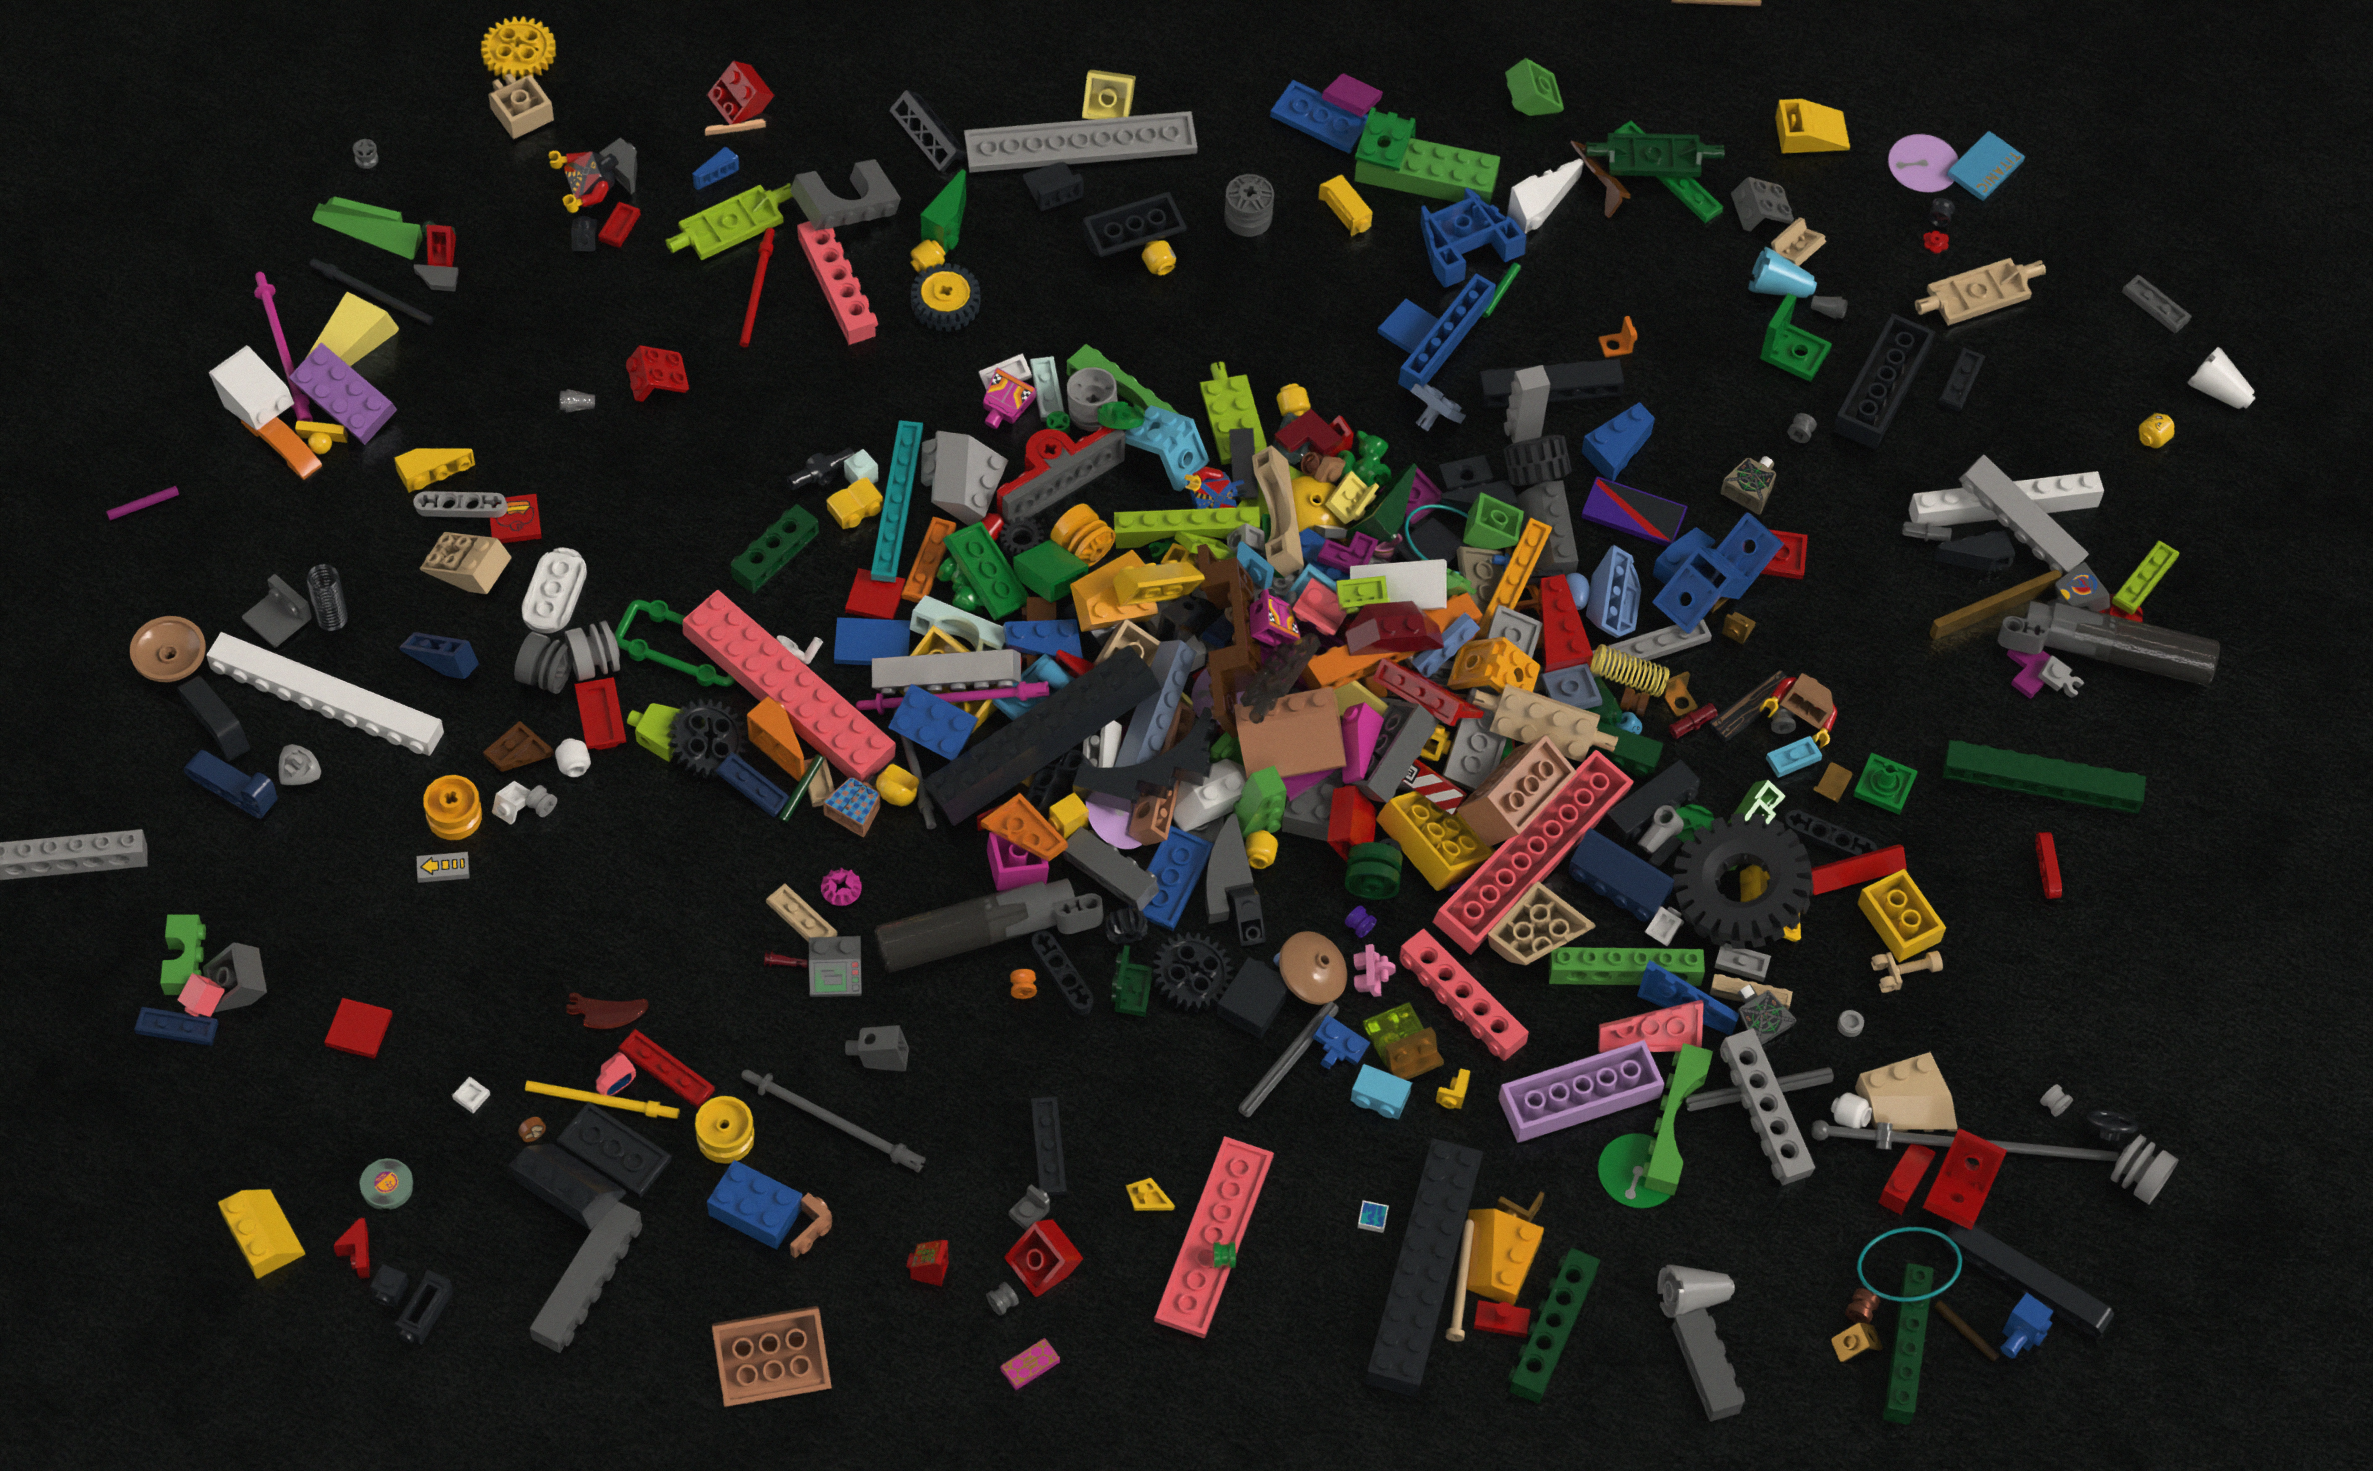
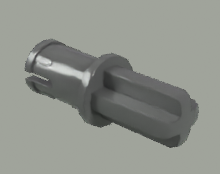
M1904 522L1902 534L1904 536L1924 539L1925 542L1928 540L1946 542L1950 541L1951 528L1931 526L1930 523L1925 525Z

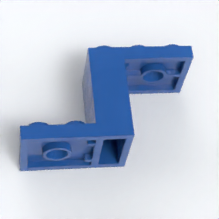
M1746 512L1717 549L1698 546L1653 600V603L1686 633L1690 634L1720 597L1740 599L1784 543L1755 517ZM1753 540L1756 548L1749 554L1745 550V544L1747 541ZM1686 592L1690 593L1692 601L1688 606H1684L1681 602V597Z

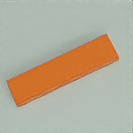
M937 517L932 518L902 591V599L919 603L925 595H929L947 551V546L943 539L954 533L956 523Z

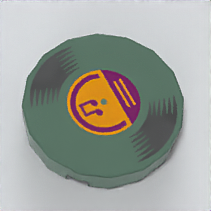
M387 1158L375 1161L365 1169L360 1180L363 1198L376 1209H394L401 1206L408 1200L413 1190V1178L410 1170L405 1164L395 1159Z

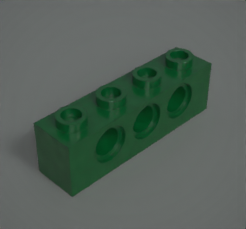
M798 504L791 509H787L782 514L780 520L774 525H770L758 540L752 541L742 555H738L733 559L731 563L732 579L754 594L819 533L818 519Z

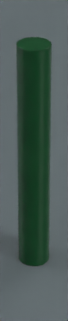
M815 755L778 817L780 820L788 822L825 760L822 756Z

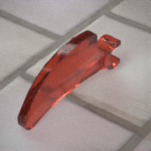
M570 993L569 995L570 1001L577 1004H567V1013L573 1015L578 1013L584 1014L586 1016L584 1026L596 1029H609L626 1025L636 1020L648 1009V1001L646 999L624 1002L601 1001L584 998L578 993Z

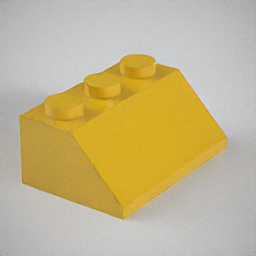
M1172 560L1164 565L1149 563L1140 568L1126 566L1120 569V572L1113 578V583L1121 607L1174 600L1184 595L1189 596L1205 578L1189 562L1178 563L1177 560Z
M270 1189L242 1190L218 1202L228 1227L257 1279L305 1255L303 1248Z

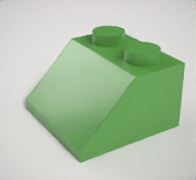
M1527 58L1505 72L1508 80L1507 86L1513 98L1512 104L1516 110L1522 111L1529 116L1556 113L1564 110L1553 73Z
M1480 493L1468 512L1463 542L1474 548L1488 550L1517 545L1524 511L1484 493Z

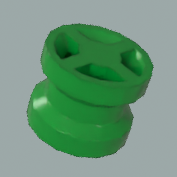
M1062 411L1050 413L1047 417V429L1059 430L1069 436V415Z
M1214 1242V1268H1220L1222 1265L1235 1268V1242H1229L1228 1244Z

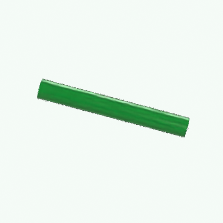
M1518 263L1511 265L1494 292L1493 301L1483 312V317L1488 318L1517 275L1521 268Z

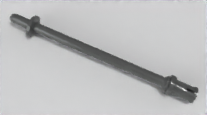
M749 1070L742 1072L744 1080L759 1087L758 1094L764 1095L768 1091L888 1153L890 1158H892V1162L896 1164L901 1163L917 1173L922 1169L923 1165L921 1163H925L926 1158L906 1149V1145L902 1143L893 1145L772 1082L773 1075L769 1073L763 1078Z

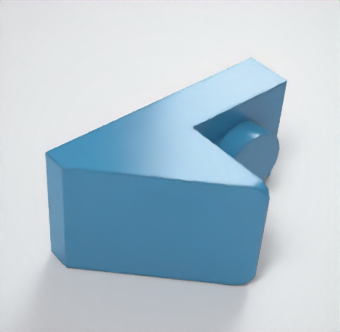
M1243 541L1239 542L1237 559L1253 581L1265 590L1271 587L1274 567Z

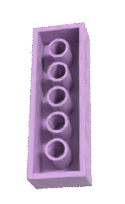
M1643 1040L1502 1084L1498 1099L1517 1142H1522L1660 1098L1664 1082L1647 1044Z

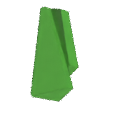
M333 197L325 205L318 204L313 215L314 222L408 259H414L422 241L420 225L403 223L401 212Z
M1769 780L1755 782L1734 814L1744 813L1745 821L1751 820L1752 813L1764 815L1766 823L1769 824L1776 815L1772 809L1784 799L1785 795ZM1738 865L1731 867L1730 870L1727 871L1735 870Z

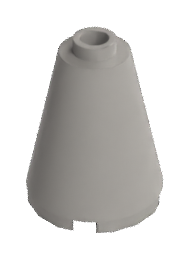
M1666 1265L1667 1268H1662L1658 1277V1294H1663L1664 1302H1660V1306L1668 1318H1675L1678 1315L1728 1301L1735 1290L1734 1282L1727 1274L1677 1265Z

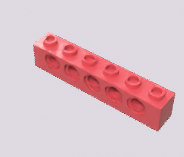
M810 221L799 224L798 239L848 344L875 337V326H878L877 318L874 312L870 313L868 309L869 303L866 295H861L859 281L857 277L853 278L851 274L852 268L849 260H844L842 256L844 255L840 242L836 243L834 239L835 233L833 228L816 231Z
M1424 928L1401 946L1399 958L1403 966L1408 970L1411 969L1417 975L1421 984L1425 987L1428 986L1442 1004L1446 1003L1452 1009L1454 1016L1459 1021H1464L1470 1027L1472 1034L1478 1039L1481 1038L1487 1044L1488 1049L1493 1055L1499 1056L1505 1061L1526 1044L1529 1032ZM1422 960H1429L1432 963L1426 964ZM1440 977H1447L1449 980H1448V981H1443V980H1441V979H1439V978H1440ZM1457 994H1463L1467 997L1459 998ZM1480 1011L1485 1015L1479 1016L1476 1015L1474 1012ZM1492 1029H1499L1502 1032L1495 1033L1492 1031Z

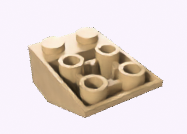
M444 532L433 550L426 557L420 570L468 592L488 594L512 557L498 538Z

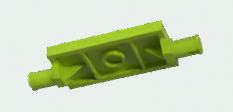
M788 183L774 191H765L759 185L680 221L679 228L683 233L666 239L668 249H671L670 252L674 253L690 245L701 260L764 232L766 228H773L783 223V216L777 207L779 203L794 198L790 192L791 184Z
M1219 362V369L1217 363H1213L1210 366L1214 380L1200 382V390L1221 465L1231 463L1229 429L1253 428L1255 454L1267 448L1247 375L1228 378L1225 364Z

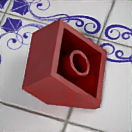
M1053 1219L1034 1222L1004 1257L1035 1297H1038L1068 1277L1084 1259Z

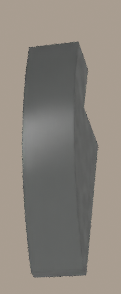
M1231 814L1227 819L1212 849L1205 886V907L1208 924L1228 920L1230 909L1226 896H1229V890L1253 886V878L1236 814Z

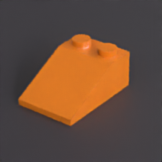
M767 696L747 714L749 740L800 782L805 774L803 753L785 707L779 701H774Z

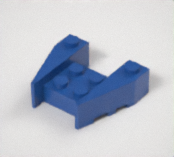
M1465 188L1464 201L1433 214H1430L1425 206H1422L1421 229L1432 271L1444 288L1465 280L1466 261L1461 254L1490 242L1504 262L1525 254L1526 235L1515 220L1498 212L1499 209L1495 206L1487 205L1480 200L1478 194L1469 188Z

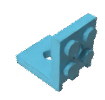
M1150 405L1145 410L1143 425L1128 429L1125 432L1126 444L1160 455L1174 490L1181 492L1188 484L1187 480H1185V475H1192L1210 461L1194 420Z

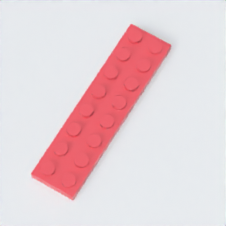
M1224 1136L1154 1322L1205 1339L1231 1270L1227 1265L1214 1268L1213 1244L1214 1242H1220L1221 1244L1235 1242L1237 1254L1272 1162L1273 1152Z

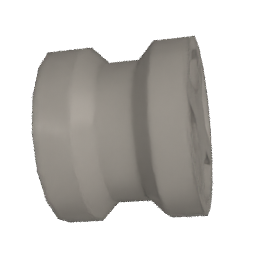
M539 785L528 794L525 804L529 808L536 809V814L540 817H545L556 806L557 798L552 794H548L546 788Z
M2056 1084L2045 1093L2040 1103L2043 1106H2048L2051 1109V1114L2056 1117L2071 1104L2073 1098L2070 1095H2065L2062 1092V1088Z

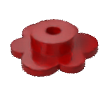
M1933 231L1932 233H1926L1923 237L1925 248L1931 249L1933 253L1938 254L1948 248L1949 237L1946 234Z

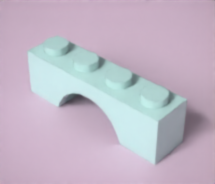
M926 595L913 610L910 630L926 635L931 627L935 625L948 634L967 639L974 646L976 652L1008 650L1006 648L1003 627Z

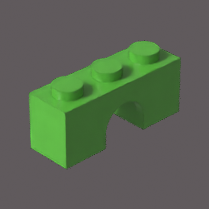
M167 915L165 938L169 949L182 950L184 953L178 959L163 960L161 986L164 995H180L192 973L201 976V970H198L199 962H203L204 952L203 947H200L201 940H205L206 927L205 924H201L199 915Z

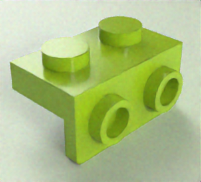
M1385 576L1336 581L1339 611H1346V614L1360 613V609H1363L1365 604L1390 602Z

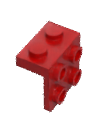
M639 345L626 362L631 389L637 401H644L654 388L683 393L689 389L682 356L678 352Z

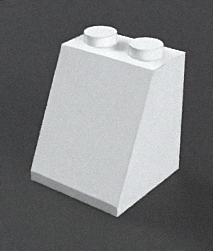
M245 346L209 372L224 407L255 430H258L294 404L288 387L248 346Z

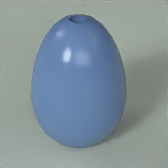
M1579 573L1568 574L1566 580L1577 610H1581L1589 600V583Z

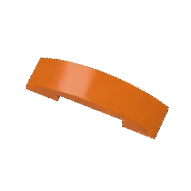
M278 417L273 418L258 430H255L241 420V423L256 437L260 435L287 460L288 466L303 480L322 467V463L309 447Z

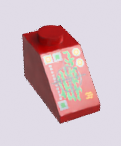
M939 1240L917 1244L915 1253H910L907 1262L911 1279L938 1286L942 1285L948 1266V1241Z

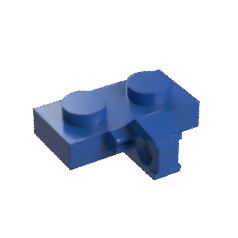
M1328 1014L1312 1037L1323 1044L1324 1047L1322 1049L1327 1051L1320 1063L1327 1069H1330L1336 1059L1340 1061L1346 1059L1353 1065H1356L1370 1044L1369 1041Z

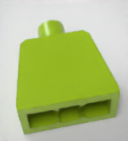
M652 703L645 714L632 710L628 716L627 724L636 727V741L666 761L671 760V753L675 750V747L667 745L672 740V738L667 737L668 732L672 730L668 726L674 721L673 716L679 713L680 709Z

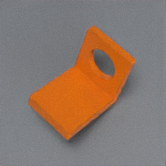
M1624 317L1621 333L1599 337L1604 356L1612 357L1632 353L1634 341L1637 340V333L1635 327L1632 326L1630 317ZM1609 341H1616L1620 347L1617 350H1611L1606 344Z

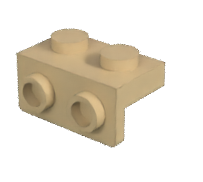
M1798 218L1773 240L1771 245L1775 252L1799 266L1819 249L1826 240L1824 234L1807 229L1805 220Z

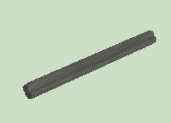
M1329 1001L1320 1009L1239 1105L1238 1111L1245 1117L1251 1116L1315 1040L1312 1037L1325 1016L1328 1014L1333 1018L1337 1014L1338 1006Z
M1827 1067L1778 1077L1776 1080L1781 1091L1787 1092L1831 1083L1834 1077L1831 1068ZM1758 1082L1750 1083L1754 1088H1761ZM1739 1086L1690 1095L1685 1098V1105L1688 1111H1694L1741 1101L1742 1093Z

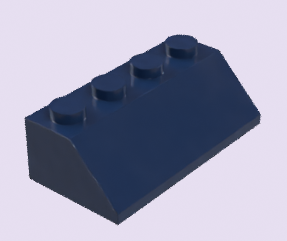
M1591 828L1584 835L1570 861L1568 873L1576 881L1587 884L1597 894L1606 896L1618 907L1627 909L1639 920L1649 924L1661 907L1665 909L1668 905L1675 881Z

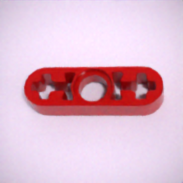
M2051 832L2037 833L2035 844L2045 897L2047 899L2061 898L2062 883Z

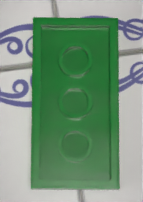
M981 521L954 532L943 539V542L994 621L1022 609V606H1027L1029 594Z

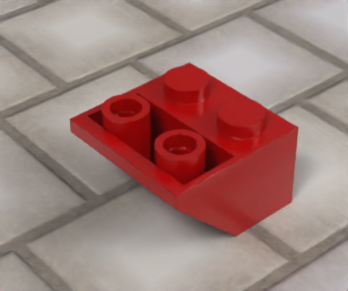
M736 61L730 64L707 94L730 125L739 124L761 113L774 97L773 93L751 65Z

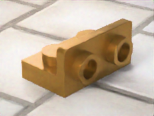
M1431 1027L1385 1046L1388 1069L1392 1075L1404 1080L1444 1064L1443 1058L1437 1051L1436 1033Z

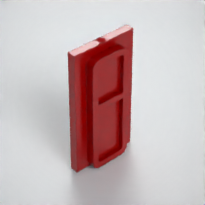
M614 677L575 684L587 749L595 748L600 750L625 743L626 737Z

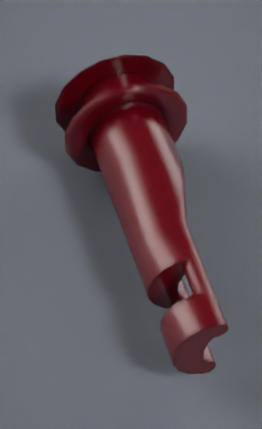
M767 950L765 952L764 966L766 964H770V967L772 964L794 967L801 965V967L807 968L806 959L789 958L773 954V951L771 954H767Z

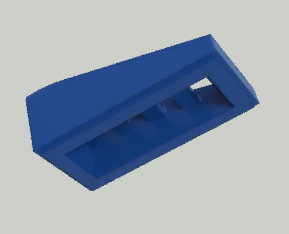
M727 147L720 150L693 173L694 188L697 190L736 172L739 169L738 156Z

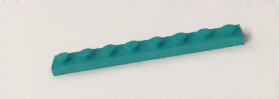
M899 420L871 580L896 582L923 423Z

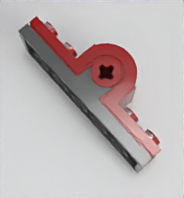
M1101 426L1095 433L1088 437H1082L1075 444L1065 432L1059 430L1045 429L1036 432L1030 437L1026 445L1025 472L1016 480L1003 484L997 490V514L1003 517L1005 520L1004 524L1007 525L1011 519L1013 522H1016V517H1020V521H1024V517L1029 518L1120 464L1124 461L1125 433L1122 429Z

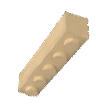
M1714 974L1710 991L1712 996L1744 1003L1738 992L1751 984L1758 996L1769 990L1789 1010L1792 992L1787 989H1778L1770 985L1757 984L1753 981L1748 982L1740 978H1730L1723 974Z

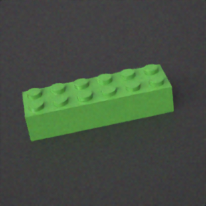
M1410 138L1400 172L1357 160L1355 181L1457 203L1464 201L1465 188H1469L1480 196V200L1490 206L1498 175L1500 157ZM1381 139L1377 144L1381 148H1387L1391 143L1387 139Z

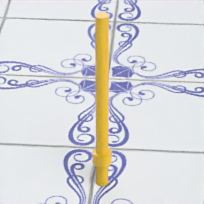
M527 1081L525 1091L646 1113V1116L657 1118V1116L678 1119L679 1116L678 1108L662 1106L659 1102L654 1101L646 1103L533 1081Z

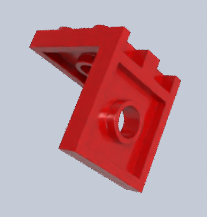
M1959 1128L1923 1208L1971 1230L2007 1150ZM1967 1158L1977 1159L1979 1165L1970 1164Z

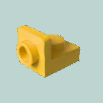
M1460 1068L1458 1078H1452L1450 1089L1439 1087L1436 1102L1446 1108L1461 1109L1469 1083L1470 1071Z

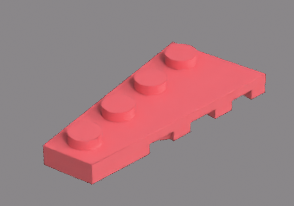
M1698 1000L1600 1024L1599 1052H1608L1645 1040L1650 1052L1681 1051L1683 1043L1702 1048L1703 1001Z

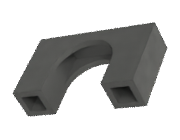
M875 159L855 163L850 177V181L862 199L845 200L835 196L827 189L816 171L796 175L790 190L816 231L895 215L901 200Z

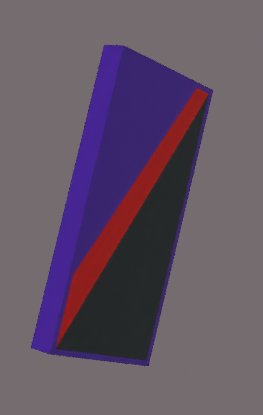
M1597 476L1581 518L1669 547L1676 539L1687 506Z

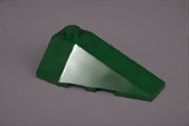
M1415 463L1400 471L1382 490V494L1367 506L1369 509L1359 520H1354L1347 528L1346 538L1353 539L1356 531L1379 540L1378 546L1385 541L1390 543L1397 537L1398 533L1396 531L1403 523L1417 469Z

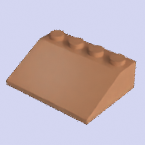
M1332 687L1234 705L1247 780L1252 773L1271 766H1275L1281 778L1346 767L1338 700Z
M818 1306L712 1324L725 1406L831 1388Z

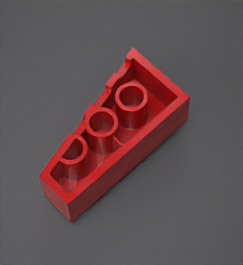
M1565 574L1542 578L1538 592L1540 622L1543 623L1540 632L1543 673L1588 663L1590 668L1593 652Z

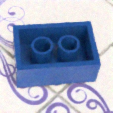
M911 683L888 728L952 761L960 756L979 719Z
M733 1160L707 1201L708 1213L721 1222L778 1249L802 1211L801 1199L803 1195Z

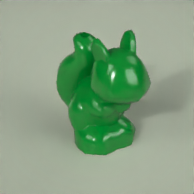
M1358 431L1356 434L1360 441L1358 450L1362 458L1356 462L1354 455L1350 451L1341 450L1337 457L1341 458L1346 464L1339 479L1342 481L1345 475L1352 471L1367 487L1376 483L1379 486L1376 491H1379L1392 480L1389 467L1386 464L1380 463V458L1387 451L1388 443L1375 435H1367L1363 431Z
M950 556L939 567L936 577L941 582L952 581V589L956 592L952 600L954 607L965 612L982 615L983 609L980 606L985 605L954 557Z

